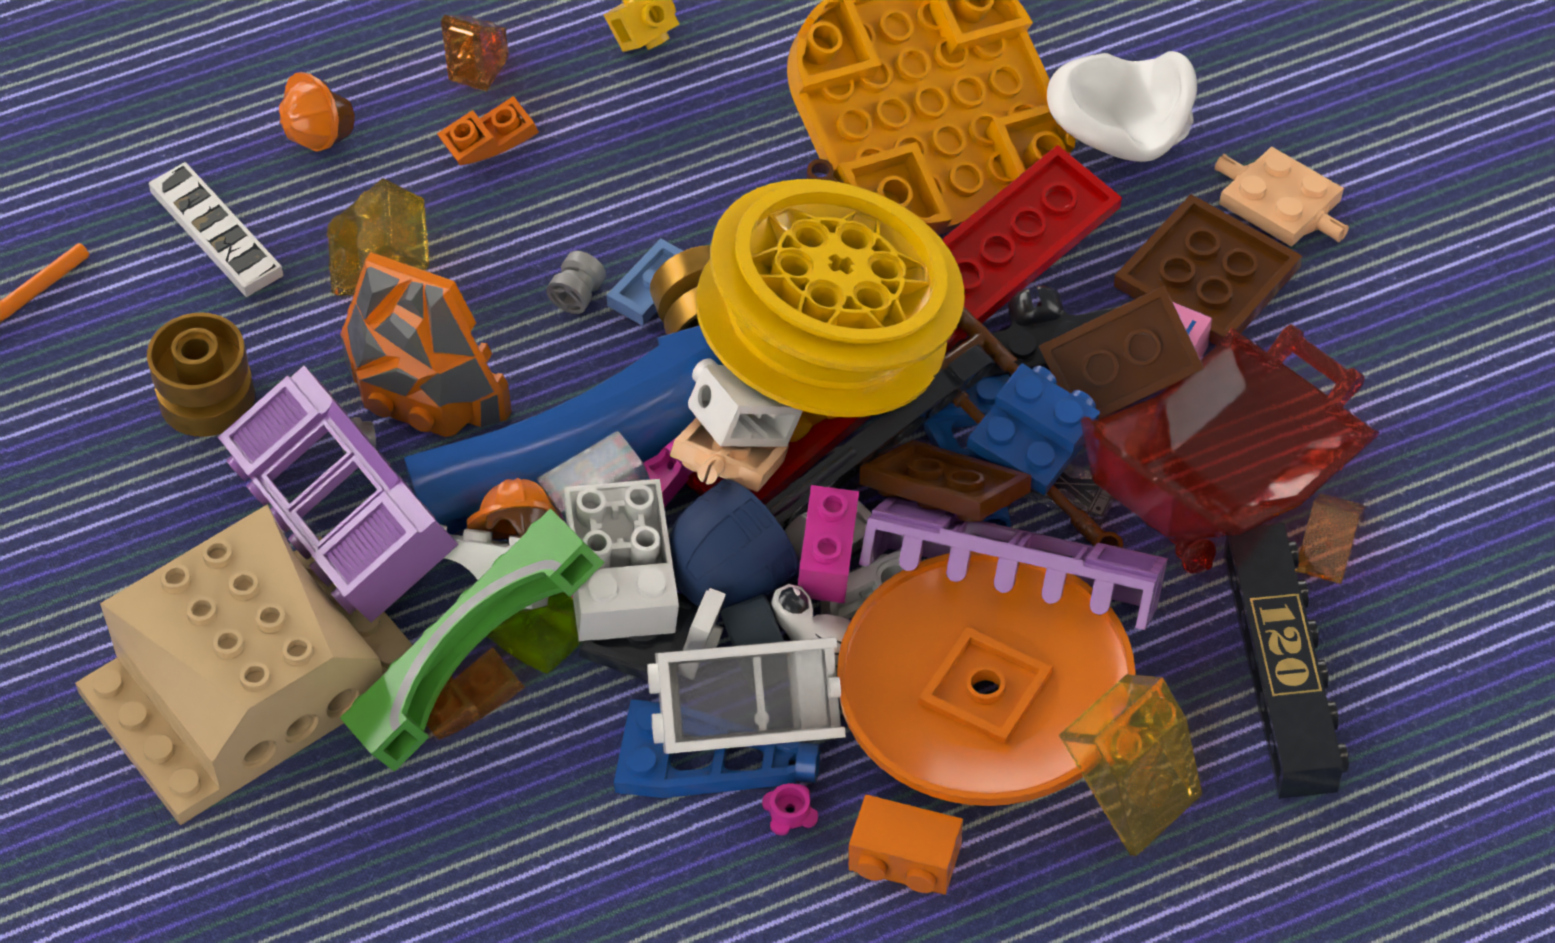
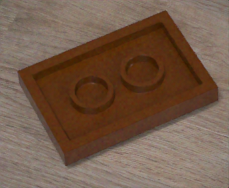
M1164 285L1039 345L1051 373L1056 378V384L1069 393H1072L1074 390H1080L1088 394L1096 404L1095 409L1100 411L1098 421L1205 370Z
M911 440L860 466L859 484L877 489L878 493L882 496L903 497L916 501L917 505L924 509H942L957 514L960 520L979 522L1030 493L1031 475Z

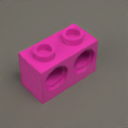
M811 485L798 586L802 587L811 599L845 604L859 491Z

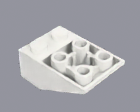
M660 479L564 487L567 525L605 562L573 594L579 641L675 633L679 603Z

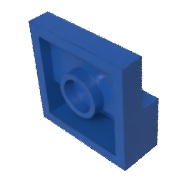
M1021 363L997 393L994 406L969 435L966 447L993 464L1030 474L1031 488L1045 496L1096 431L1100 411L1095 409L1096 404L1094 400L1085 392L1074 390L1072 393H1069L1056 385V378L1048 369L1042 366H1035L1031 369Z

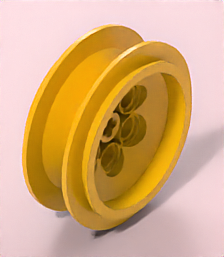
M796 179L771 183L756 188L740 197L724 212L713 233L710 259L699 278L695 306L700 329L714 354L736 377L751 388L779 403L798 410L834 417H864L882 414L905 406L926 391L935 378L933 376L941 369L945 358L947 341L957 328L962 315L964 285L957 262L943 240L932 228L908 209L880 194L854 185L829 180Z

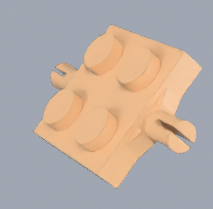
M1270 147L1254 163L1245 166L1231 159L1226 154H1223L1217 160L1215 170L1234 180L1221 192L1219 204L1292 247L1304 235L1317 230L1325 233L1337 242H1340L1346 236L1349 226L1328 215L1329 211L1342 198L1344 188L1274 147Z
M696 417L675 439L670 457L682 461L686 468L697 472L701 482H704L707 478L706 484H712L720 476L741 484L749 491L754 490L758 492L784 462L789 445L787 447L720 446Z

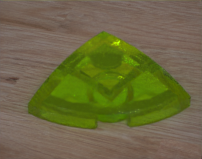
M565 592L549 596L546 606L520 610L487 635L494 643L515 658L546 674L557 667L581 643L578 639L574 601Z

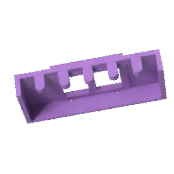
M303 366L293 376L289 377L287 375L224 431L218 439L231 454L226 460L231 468L244 481L249 477L252 479L246 486L263 506L271 503L273 507L270 510L285 533L290 529L294 532L288 538L291 544L305 559H309L311 556L315 559L309 565L314 573L328 587L333 583L337 587L331 592L337 602L350 615L357 609L372 623L459 544L434 519L435 516L412 493L413 490L390 467L391 464L368 441L369 438L347 416V412L331 396L332 394ZM329 431L346 451V454L290 503L274 484L273 480ZM359 467L376 487L377 491L322 540H319L302 517Z
M888 497L874 508L872 515L868 517L859 565L868 567L887 549H901L899 564L902 569L912 571L920 564L922 556L932 558L950 553L946 574L951 581L959 582L968 573L971 554L974 551L999 557L994 579V586L999 592L1006 593L1013 588L1016 582L1019 562L1047 568L1042 598L1050 604L1058 602L1062 597L1067 573L1074 574L1093 588L1090 600L1092 612L1098 615L1106 613L1111 606L1112 600L1138 605L1140 607L1135 628L1145 630L1158 608L1168 558L1097 543L1094 547L984 521L967 522L960 520L955 513L942 509H924L919 507L916 501Z

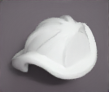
M1169 51L1155 59L1144 61H1128L1108 53L1081 57L1061 66L1049 81L1047 102L1055 121L1074 138L1112 156L1130 161L1146 162L1162 156L1189 134L1191 125L1194 123L1192 107L1197 93V78L1191 62L1186 56L1178 52Z

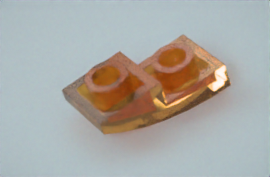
M492 647L456 678L451 675L434 704L427 721V726L439 740L482 719L515 696L525 686L501 655Z

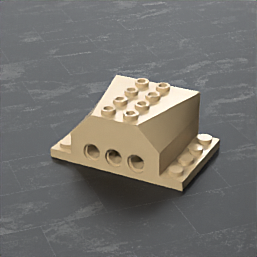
M268 504L101 602L100 605L117 658L75 682L80 696L180 825L344 724L340 717L352 706L354 700L365 693L387 671L390 664L400 658L412 646L411 642L385 612L379 615L372 623L357 609L350 615L332 596L331 592L337 588L334 583L328 587L310 568L309 565L315 559L312 556L309 559H305L297 550H292Z

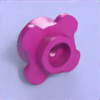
M783 784L774 791L766 793L762 799L763 808L769 811L772 818L770 828L777 835H786L790 829L800 826L811 828L818 821V812L810 806V791L804 785ZM791 807L795 810L789 813L785 809Z

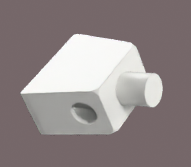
M711 358L704 359L695 366L692 378L696 385L688 400L689 409L720 446L787 447L801 417L802 410L784 405L759 393L736 377L725 365H718Z

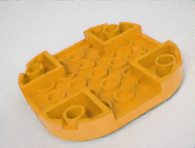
M823 0L807 16L789 51L787 77L790 92L819 159L827 160L832 164L834 169L833 176L839 182L867 189L898 203L924 221L937 235L953 231L1056 145H1059L1067 153L1071 154L1075 148L1076 138L1068 134L1055 121L1049 110L1047 88L1050 79L1027 32L1033 22L1018 0Z

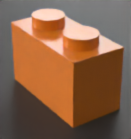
M865 794L849 842V870L857 872L869 880L879 881L885 879L905 884L916 892H936L946 895L962 845L963 819Z

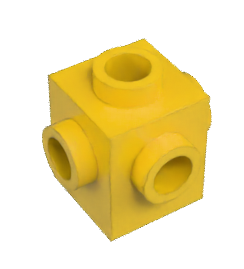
M621 0L622 4L603 14L623 52L638 49L644 45L647 50L652 49L670 38L667 31L680 24L675 16L676 8L672 0Z

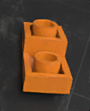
M513 96L481 118L473 110L438 132L437 135L461 166L501 154L538 134L539 131L533 120Z

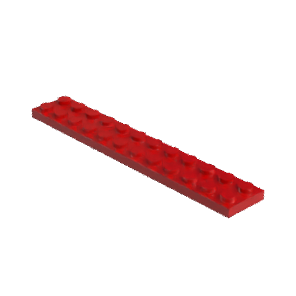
M1056 145L942 239L952 253L962 275L964 307L979 322L984 323L1009 302L1017 292L1028 286L1120 209L1122 197L1059 145ZM958 325L947 341L946 353L958 341L968 336ZM871 416L825 418L812 426L803 438L796 442L788 443L789 448L784 462L758 492L750 490V492L764 505L767 504ZM693 472L688 476L689 480L686 484L699 496H702L721 480H724V478L718 476L715 482L706 484L707 478L704 482H701L697 472Z

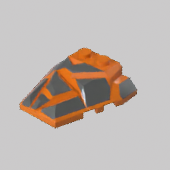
M370 252L364 262L344 326L340 333L345 362L353 381L358 383L364 407L377 416L391 417L408 423L421 432L430 431L444 437L456 435L467 423L484 427L507 420L512 412L508 382L502 373H492L486 363L492 355L488 344L481 343L479 347L471 334L476 321L455 281Z

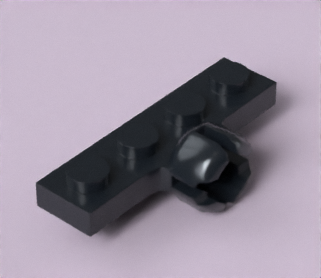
M1041 285L1037 286L1040 302L1037 303V307L1033 308L1029 289L1026 288L1017 292L1008 303L1011 327L992 334L1017 358L1019 366L1021 363L1031 369L1035 366H1042L1050 371L1039 345L1118 307L1080 315H1068L1064 311L1059 292L1049 286ZM969 338L961 339L960 341H958L953 346L952 350L958 347L960 344H962ZM995 363L984 377L1009 374V377H1011L1012 375L1009 372L1005 373Z

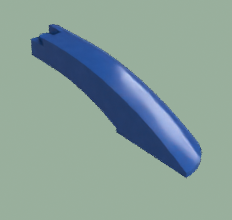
M700 326L659 337L657 348L620 373L567 402L502 429L404 457L409 487L413 490L412 493L435 516L434 519L439 524L446 525L447 532L452 535L467 529V519L480 511L481 503L486 494L507 479L514 480L519 478L537 483L544 489L552 505L558 508L565 504L564 487L603 484L658 455L667 444L678 437L696 418L688 405V400L696 385L692 378L695 366L707 358L713 359L718 365L724 364L708 345Z

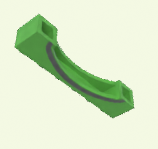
M550 508L540 519L530 525L527 532L505 554L499 556L494 561L492 567L471 588L459 596L457 602L436 623L430 625L400 658L392 662L387 671L365 693L354 700L352 706L340 719L374 757L395 772L429 738L424 730L434 704L453 672L473 648L501 623L529 605L561 592H565L571 597L605 562Z

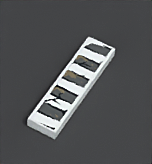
M186 162L149 182L150 191L153 196L245 297L250 296L283 276L282 266Z

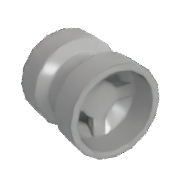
M573 251L568 254L562 263V273L554 275L546 291L549 299L557 307L571 314H580L585 311L592 300L591 292L598 290L606 278V270L592 255L582 251Z

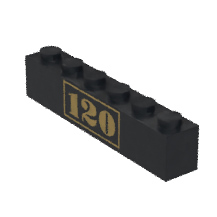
M1284 523L1227 528L1223 557L1278 797L1280 799L1338 793L1342 773L1349 770L1348 751L1345 743H1338L1335 730H1338L1339 725L1337 706L1335 701H1327L1325 689L1328 688V670L1325 660H1317L1315 648H1318V630L1315 620H1308L1305 610L1309 604L1308 588L1306 581L1298 580L1296 569L1299 567V553L1296 541L1288 540Z

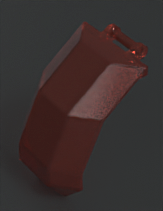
M1293 324L1283 329L1268 352L1231 327L1222 342L1201 359L1205 370L1168 387L1154 398L1103 419L1096 420L1087 416L1083 417L1081 425L1093 482L1167 538L1182 541L1240 535L1302 505L1377 438L1380 432L1344 407L1347 401L1359 391L1364 383L1365 376L1355 368H1345L1303 338L1304 332ZM1291 353H1294L1336 383L1330 394L1326 395L1283 364L1285 359Z

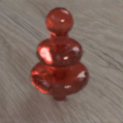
M1178 526L1170 529L1168 538L1170 542L1176 544L1175 554L1181 559V565L1186 572L1196 574L1205 569L1209 570L1212 568L1216 556V546L1213 541L1201 539L1196 533L1185 534V531Z

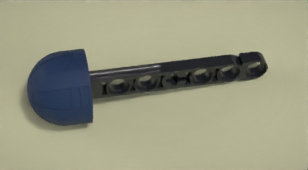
M980 345L971 347L951 362L946 369L934 375L933 377L935 378L918 398L905 406L883 414L765 505L741 484L729 479L721 480L692 502L680 514L671 530L669 544L675 583L680 591L697 606H700L706 590L709 591L710 588L726 594L720 613L724 608L761 594L765 595L769 602L773 599L775 590L787 584H792L799 578V560L793 545L785 533V529L794 519L808 511L811 485L837 489L843 487L860 474V466L886 454L947 407L955 398L960 397L978 383L992 369L995 361Z

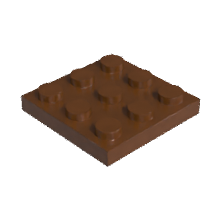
M1190 194L1115 274L1114 287L1136 299L1164 285L1172 302L1212 318L1209 341L1226 351L1300 269L1302 255Z

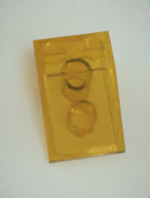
M1126 674L1059 734L1063 744L1131 856H1137L1202 795L1187 719L1163 677Z

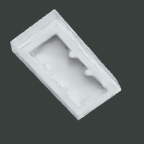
M712 588L709 591L706 590L690 627L683 651L717 647L724 627L716 625L726 594ZM701 662L678 664V674L694 680Z

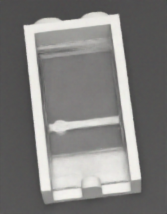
M837 637L655 653L656 663L647 664L649 693H659L660 713L651 715L654 744L663 743L664 752L670 754L846 737L845 727H842L840 723L838 697H841V685L839 677H836L834 648L838 647Z

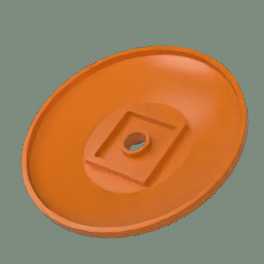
M972 551L967 575L961 581L954 582L946 574L950 553L921 561L912 571H900L868 596L856 611L842 639L837 667V677H839L841 685V697H839L847 725L858 744L881 769L901 783L931 797L966 805L996 806L1027 802L1050 795L1081 779L1108 755L1119 740L1131 713L1135 693L1133 651L1127 633L1114 610L1110 607L1102 615L1092 612L1090 600L1093 588L1076 575L1067 573L1062 597L1058 602L1050 604L1042 598L1047 568L1019 562L1015 585L1010 591L1002 593L994 586L999 557ZM988 680L994 682L999 689L992 694H980L973 689V685L977 682Z

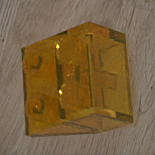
M384 178L368 191H364L352 205L340 215H336L327 225L331 293L337 296L354 295L364 262L370 252L421 270H426L430 266L424 198Z

